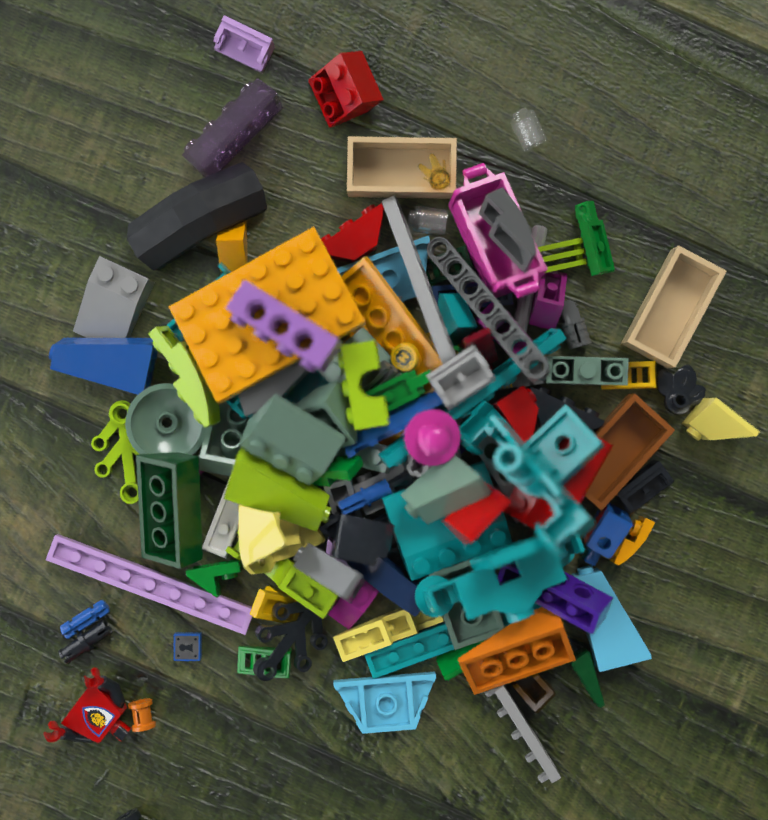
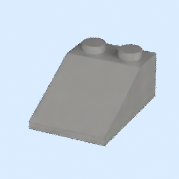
M99 256L88 280L73 332L86 338H130L155 282Z

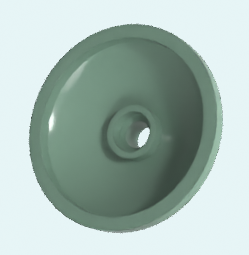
M171 383L153 385L140 392L130 404L126 415L127 437L139 454L180 452L193 455L203 443L206 428L196 421L193 411L187 403L179 398L177 389ZM163 418H170L172 424L169 427L163 426L161 423Z

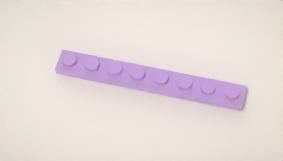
M59 534L54 536L46 558L49 562L246 635L253 617L250 615L252 607L222 595L217 598L201 587Z

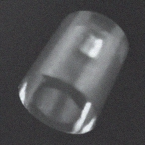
M527 107L512 114L513 119L510 121V124L523 152L531 150L547 141V137L534 110L528 111Z
M416 206L415 211L410 210L408 226L413 227L414 233L445 236L448 209Z

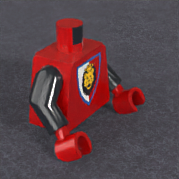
M96 667L92 668L91 672L94 678L84 676L87 689L61 722L64 726L60 728L56 721H50L48 723L49 729L54 731L51 733L43 732L45 739L48 742H56L61 739L73 742L100 743L110 733L122 741L131 728L119 719L127 709L120 684L104 675L100 676L99 669Z

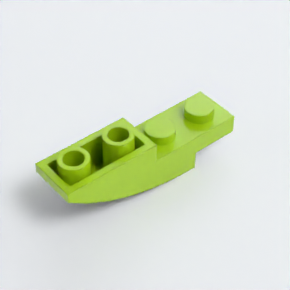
M169 326L155 327L148 335L153 340L152 343L155 349L168 360L170 369L180 376L173 383L179 398L189 405L196 421L205 428L219 423V403L216 402L187 342H180Z

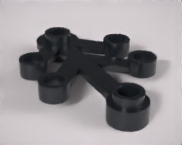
M279 602L272 608L273 616L281 621L286 620L290 614L301 613L296 621L271 626L263 624L258 626L255 631L256 638L263 643L270 642L275 636L285 635L269 657H261L254 663L253 672L262 681H269L275 677L278 663L294 642L296 654L294 659L295 668L300 672H307L311 668L312 661L307 656L305 627L310 620L313 634L310 637L311 646L317 650H323L328 644V638L323 634L322 618L299 602L288 604ZM284 607V613L278 616V610ZM267 629V636L261 638V633ZM322 637L321 643L316 645V640ZM306 659L305 665L300 667V662ZM267 667H271L269 673L264 675V670Z

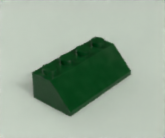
M180 452L136 455L142 558L179 569L202 560L199 456Z

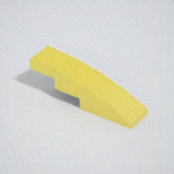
M398 608L337 634L333 639L342 661L345 662L392 645L394 641L417 634L419 630L444 622L443 616L430 617L421 611L414 617L404 609Z

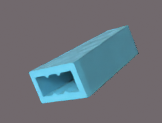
M593 565L578 568L577 573L571 574L577 579L613 597L607 616L593 635L586 631L594 665L598 671L602 672L652 659L650 651L602 571L598 568H593Z

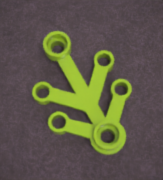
M117 401L110 407L109 423L98 436L92 439L91 446L96 451L106 450L109 446V438L118 428L120 439L104 460L96 464L94 471L98 477H108L112 473V466L122 455L125 484L120 489V497L125 503L133 504L138 502V483L133 453L135 455H139V453L133 448L127 437L126 418L122 419L119 416V411L121 409L128 411L131 403L128 401ZM99 438L103 439L104 446L102 448H99L96 445V441ZM102 464L107 466L106 474H102L99 470ZM131 487L137 490L136 497L129 495Z

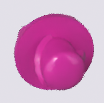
M437 409L425 410L415 415L405 427V446L408 453L417 462L428 466L441 465L450 460L457 452L460 444V430L455 420L447 413Z

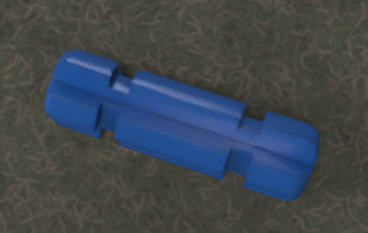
M100 600L93 605L94 608L89 607L73 617L72 622L69 620L60 626L62 635L69 639L77 634V630L80 632L98 621V617L102 618L109 614L108 604L104 600Z

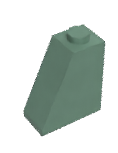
M454 455L450 460L441 465L431 466L401 496L407 502V505L404 507L414 519L420 517L425 523L429 524L487 497L492 492L475 471Z

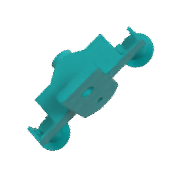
M483 400L470 413L471 416L461 426H458L461 446L470 453L481 455L483 451L479 444L488 435L498 442L501 447L495 453L494 462L496 467L504 472L506 478L525 494L535 498L546 499L556 514L544 526L538 522L536 523L535 529L538 538L552 553L562 557L567 556L568 553L563 545L573 535L581 538L595 523L566 491L563 485L605 445L567 405L562 407L525 443L491 404ZM563 438H570V447L565 451H560L558 447L559 442Z
M573 535L563 545L568 553L564 557L548 550L538 537L519 540L470 559L469 561L473 569L471 572L451 580L441 576H429L423 579L415 591L416 604L422 613L430 617H441L447 614L452 609L454 603L461 601L468 620L492 610L505 613L508 623L523 620L535 614L532 606L544 589L567 580L562 567L569 564L576 553L585 552L580 537ZM515 560L520 576L499 583L494 568Z

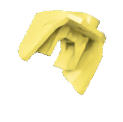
M239 505L240 555L244 568L251 575L270 573L276 562L294 557L301 546L306 547L310 543L316 547L325 542V537L319 528L316 532L280 519V512L261 511Z

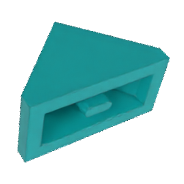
M439 293L438 307L452 345L457 346L478 326L468 304L459 293Z

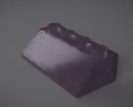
M258 78L253 83L248 82L241 89V95L234 102H228L223 107L222 114L215 121L211 120L203 128L204 133L197 140L192 139L185 146V152L182 156L203 178L221 171L283 108L278 93Z

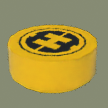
M406 342L397 345L391 352L392 364L400 371L411 370L419 361L418 349L413 344Z

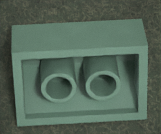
M275 394L248 420L239 445L250 453L273 464L276 468L294 476L297 480L310 485L324 474L346 436Z

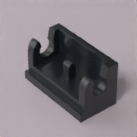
M652 460L639 470L615 497L627 513L632 515L667 486L673 484L674 480L660 461Z

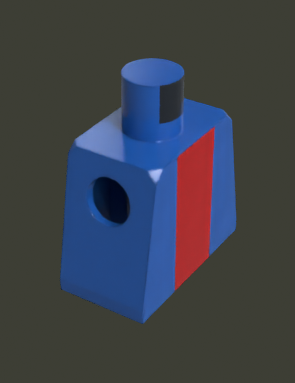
M610 502L602 511L597 510L592 519L595 525L583 537L587 548L581 558L593 566L597 564L601 555L609 559L613 556L633 525L628 513Z

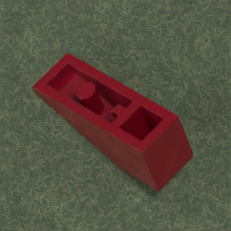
M489 327L463 339L459 343V346L464 350L474 345L488 364V368L490 370L495 368L493 362L498 360Z

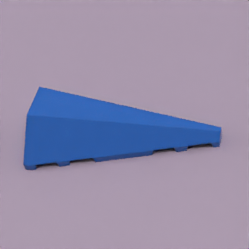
M432 391L389 411L390 424L356 430L358 438L356 444L345 447L348 458L355 456L360 450L370 445L372 447L378 444L379 441L401 432L418 413L431 409L438 410L445 407V404L437 393Z

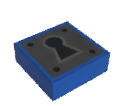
M175 632L174 661H201L202 633Z

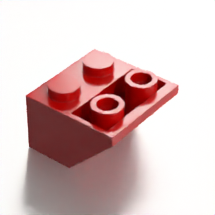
M363 51L338 54L308 79L329 128L367 113L384 100Z

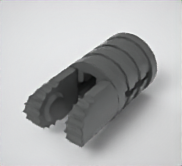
M571 299L564 301L561 314L564 322L561 324V327L566 337L568 350L592 343L585 319L580 317L576 302L571 301Z

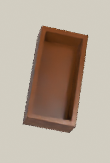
M635 393L628 394L606 417L603 426L596 428L593 432L596 436L613 445L584 497L601 511L675 431Z

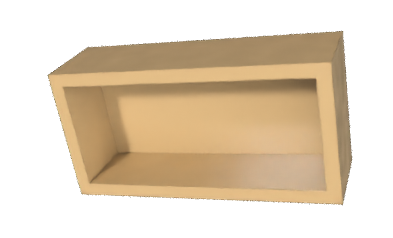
M348 137V197L388 198L395 195L396 198L451 199L456 189L457 138Z
M679 245L671 249L621 344L652 361H656V363L667 369L675 368L719 287L726 270Z

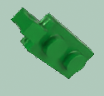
M586 201L575 205L576 219L580 226L581 238L584 243L587 265L591 276L614 272L615 267L604 222L597 217L594 201Z
M415 369L410 372L407 371L365 393L372 397L386 396L388 411H391L426 392L423 385L430 382L426 375L432 371L430 369L420 375H417Z

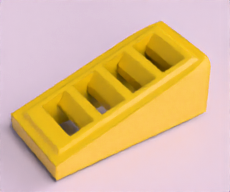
M656 361L628 362V385H601V390L657 389ZM632 368H637V383H632ZM643 368H648V383H643Z

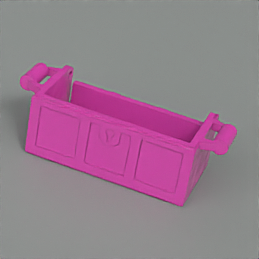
M484 163L464 169V186L454 190L448 206L481 281L495 298L512 292L516 294L517 298H521L539 291L538 282L548 269L536 242L537 254L529 270L523 273L488 236L492 227L479 214L486 195L500 188H503L520 209L505 173L494 175L486 168ZM483 174L487 175V178L469 184V179Z

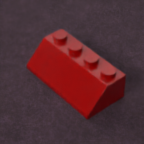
M598 436L597 438L605 446L563 485L579 505L613 448L612 444ZM563 438L559 442L558 447L560 451H565L570 447V438ZM516 486L508 498L511 503L503 510L535 529L537 522L544 526L556 515L551 509V504L546 499L529 496Z

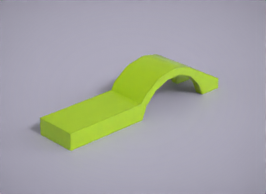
M238 540L234 548L228 546L225 551L234 558L241 560ZM289 558L276 562L270 573H264L277 584L279 589L322 619L326 618L339 596L294 567L295 563Z

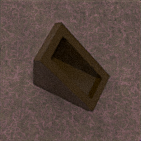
M539 673L510 683L537 714L556 695L552 686Z

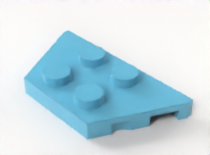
M429 235L414 240L425 273L428 258L427 246L430 242ZM398 246L368 257L396 295L402 296V302L417 297ZM360 260L337 268L340 276Z
M436 672L388 675L375 679L373 677L334 680L333 685L345 702L349 713L356 720V724L362 734L416 729L421 712L428 700L429 692L436 679Z

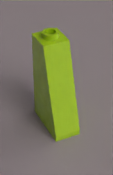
M240 448L224 499L261 511L280 512V519L316 532L320 522H327L331 507L327 506L329 494L313 484L308 485L297 480L294 476L276 468L273 464L250 453L247 449Z

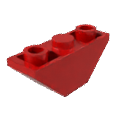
M382 203L378 206L374 204L368 206L361 212L362 216L355 221L349 219L339 227L340 231L333 236L327 234L321 238L331 259L353 263L361 260L378 248L384 217V206Z

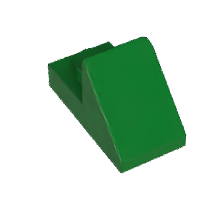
M234 559L190 567L186 570V576L218 598L221 595L219 576L222 577V580L238 577L237 573L241 572L244 567L241 560Z

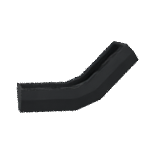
M243 162L195 181L163 199L128 224L127 240L139 260L153 271L160 270L207 238L264 213L267 210L264 189L254 170Z

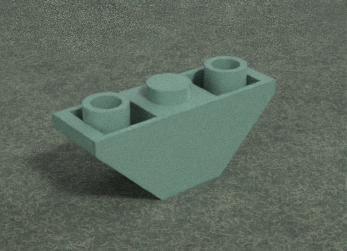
M546 356L551 369L546 383L628 385V358Z

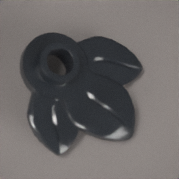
M689 364L679 368L674 375L665 369H659L657 373V390L665 397L664 406L667 411L674 415L686 413L690 406L699 405L705 397L706 388L696 385V373ZM676 397L680 399L681 405L677 404Z

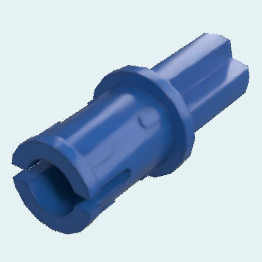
M384 478L382 481L365 489L361 487V491L339 501L338 505L342 514L349 515L367 505L372 507V503L393 493L387 480Z

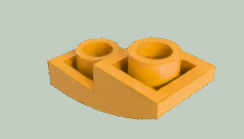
M639 516L638 520L635 519L629 530L630 539L624 538L609 560L620 565L629 559L647 539L655 522Z

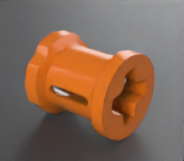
M139 699L128 704V708L132 710L134 725L131 728L133 732L146 731L156 727V722L152 720L150 705L153 704L152 699Z

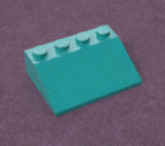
M484 461L469 465L483 481L494 488ZM406 489L382 498L389 522L394 525V538L404 568L411 581L513 543L503 511L472 543L464 545L441 522L446 516L429 524L425 523L420 517L414 519L404 508L407 502L401 494Z

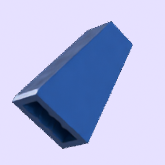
M63 338L53 344L49 351L50 369L138 395L146 388L151 387L158 351L153 346L151 338Z

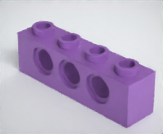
M246 280L243 281L226 306V309L232 314L230 319L243 328L246 325L251 326L255 329L253 333L255 336L266 343L270 339L279 344L276 348L289 358L293 354L301 358L300 364L313 373L316 369L325 373L343 346L338 338ZM257 310H266L262 319L254 320V314ZM281 324H289V329L285 334L277 335V328ZM311 338L313 340L311 347L307 350H301L300 343L302 340Z

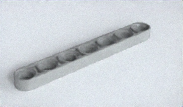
M393 195L382 200L437 353L442 364L454 358L456 353L402 208L396 196Z

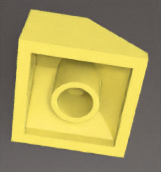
M703 398L699 405H696L682 422L688 428L686 432L698 441L700 439L719 440L755 437L760 433L717 398Z

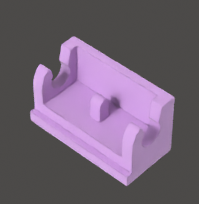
M225 15L213 40L216 43L214 47L216 51L263 73L275 48L272 38Z

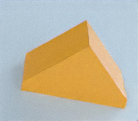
M247 220L217 233L216 244L219 264L222 262L230 272L248 263Z

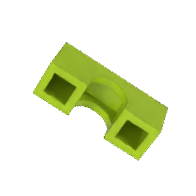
M372 340L343 345L341 347L342 352H338L337 356L340 369H345L346 380H342L344 396H349L351 407L347 408L349 424H354L355 430L390 424L386 396L372 397L367 395L362 388L363 376L370 370L381 368L377 341Z

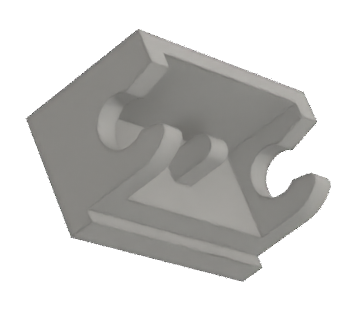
M474 345L426 375L433 389L448 410L496 380L488 368V364Z

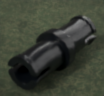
M103 619L86 633L81 632L77 635L76 640L58 651L61 659L65 657L64 663L68 665L84 652L92 651L94 645L113 633L110 625L106 627L107 622Z

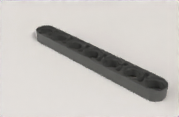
M443 237L432 239L428 243L427 253L435 265L484 325L490 328L493 336L524 374L533 382L546 380L551 369L543 354L449 241ZM437 246H447L444 255L440 257L434 256V249ZM459 263L462 265V271L458 275L453 276L449 274V269L453 264ZM471 282L478 284V289L474 294L468 295L464 293L467 284ZM493 302L494 309L491 313L482 314L480 312L483 303ZM502 321H508L511 324L510 330L505 334H498L496 332L497 325ZM518 341L527 343V349L522 354L513 353V346ZM536 361L544 363V370L541 374L532 375L529 372L532 363Z

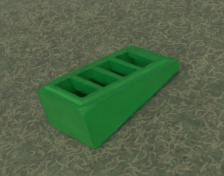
M239 646L237 673L255 675L253 666L256 662V654L261 655V657L270 656L276 647ZM289 648L283 656L281 668H277L274 678L289 679L291 674L292 648ZM246 653L251 654L250 667H245ZM266 668L264 670V675L269 673L271 668Z

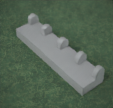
M502 685L485 691L486 697L496 694L504 706L497 711L498 716L503 717L509 714L516 725L517 730L511 733L512 738L516 740L522 736L531 749V752L525 756L527 762L537 759L544 772L537 777L542 783L549 779L551 783L559 780L561 776L558 769L506 686Z

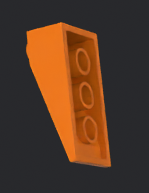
M543 607L535 609L534 615L511 623L458 658L473 694L476 695L575 661L576 659L560 616Z

